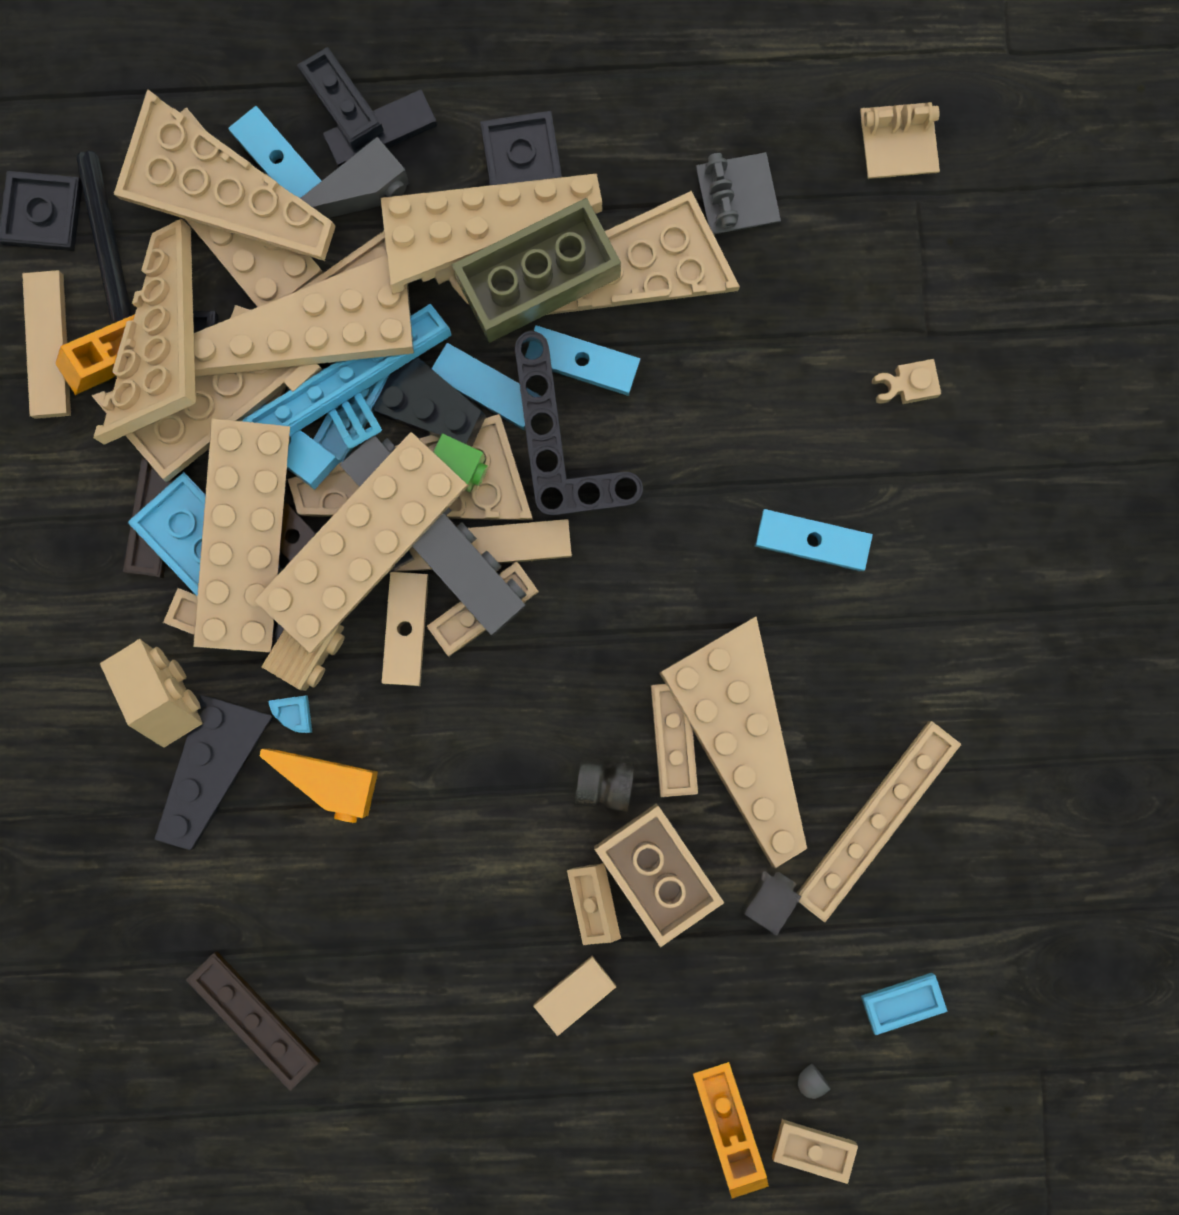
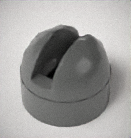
M813 1063L800 1073L798 1087L805 1097L816 1099L831 1090L829 1084Z

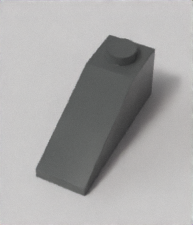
M376 137L300 199L325 217L331 218L381 206V198L401 196L405 192L406 186L410 183L404 167L380 139Z

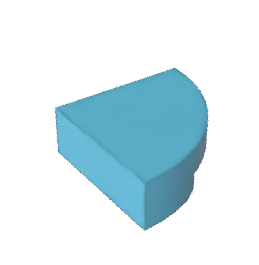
M308 696L268 701L272 714L282 725L295 732L312 733Z

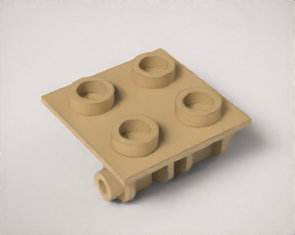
M932 102L860 109L868 179L940 172L934 121L939 120L938 106H932Z

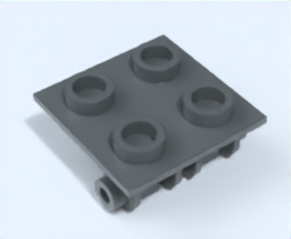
M766 152L732 159H725L721 153H714L708 156V163L696 165L706 219L713 235L781 222Z

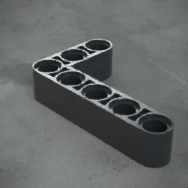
M536 331L523 333L515 343V353L537 507L547 515H559L634 504L642 495L643 485L639 477L631 472L566 479L549 345L547 339ZM529 341L540 343L543 348L541 356L534 360L525 358L522 354L524 344ZM534 378L543 379L548 385L547 392L541 397L531 396L526 390L530 380ZM546 415L550 417L553 427L548 434L539 435L532 430L531 424L536 416ZM549 451L556 455L558 465L553 471L543 472L537 467L536 459L542 452ZM622 478L631 480L635 485V493L628 500L619 498L615 492V485ZM585 483H591L598 488L599 498L594 504H584L578 497V490ZM548 488H556L562 493L563 502L556 509H548L542 504L541 495Z

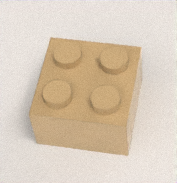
M139 639L100 663L128 726L160 746L166 747L203 724L197 712L201 708L200 703L193 692L186 689L183 683L186 675L182 667L176 660L169 661L160 648H152Z

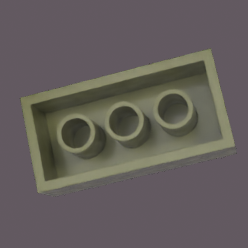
M587 198L452 264L456 280L489 343L619 279L621 275V261Z

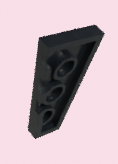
M200 695L199 703L201 708L197 712L203 724L188 733L155 840L188 850L195 849L220 808L219 805L236 782L239 772L248 757H251L259 744V739L265 729L270 726L275 716L210 696Z

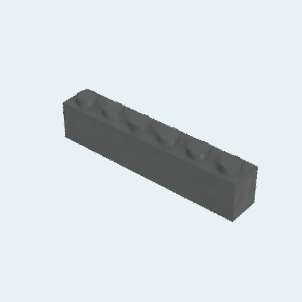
M373 436L347 457L340 466L360 487L396 447L388 438L381 442L376 436ZM448 507L412 547L489 634L494 636L526 607L522 599L527 594L512 578L507 583L496 572L502 566L487 550L482 555L471 544L477 538L463 522L455 526L447 517L452 511Z

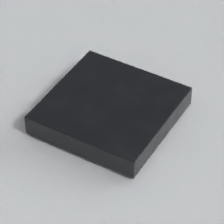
M551 111L480 121L490 186L562 178Z
M7 171L0 219V243L8 246L75 251L82 195L81 179L71 176Z

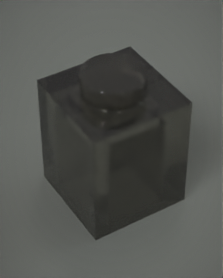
M764 871L740 910L775 935H778L802 896L793 890L796 883L777 871L774 877Z

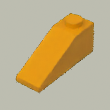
M135 314L60 346L55 364L75 395L116 376L112 371L126 322L133 321Z
M270 748L261 749L259 756L324 810L335 812L334 819L356 823L357 817L364 818L368 816L377 779V771Z
M729 1062L693 1073L731 1197L735 1198L769 1187Z

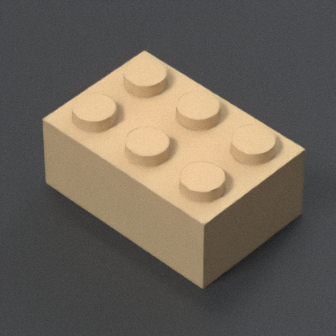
M657 804L594 846L595 851L660 947L724 904V901Z

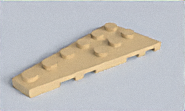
M754 617L659 673L669 687L682 713L685 714L693 732L771 866L777 868L806 850L807 845L757 617Z

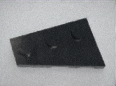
M418 357L389 374L373 408L376 414L438 438L445 434L471 447L486 418V415Z

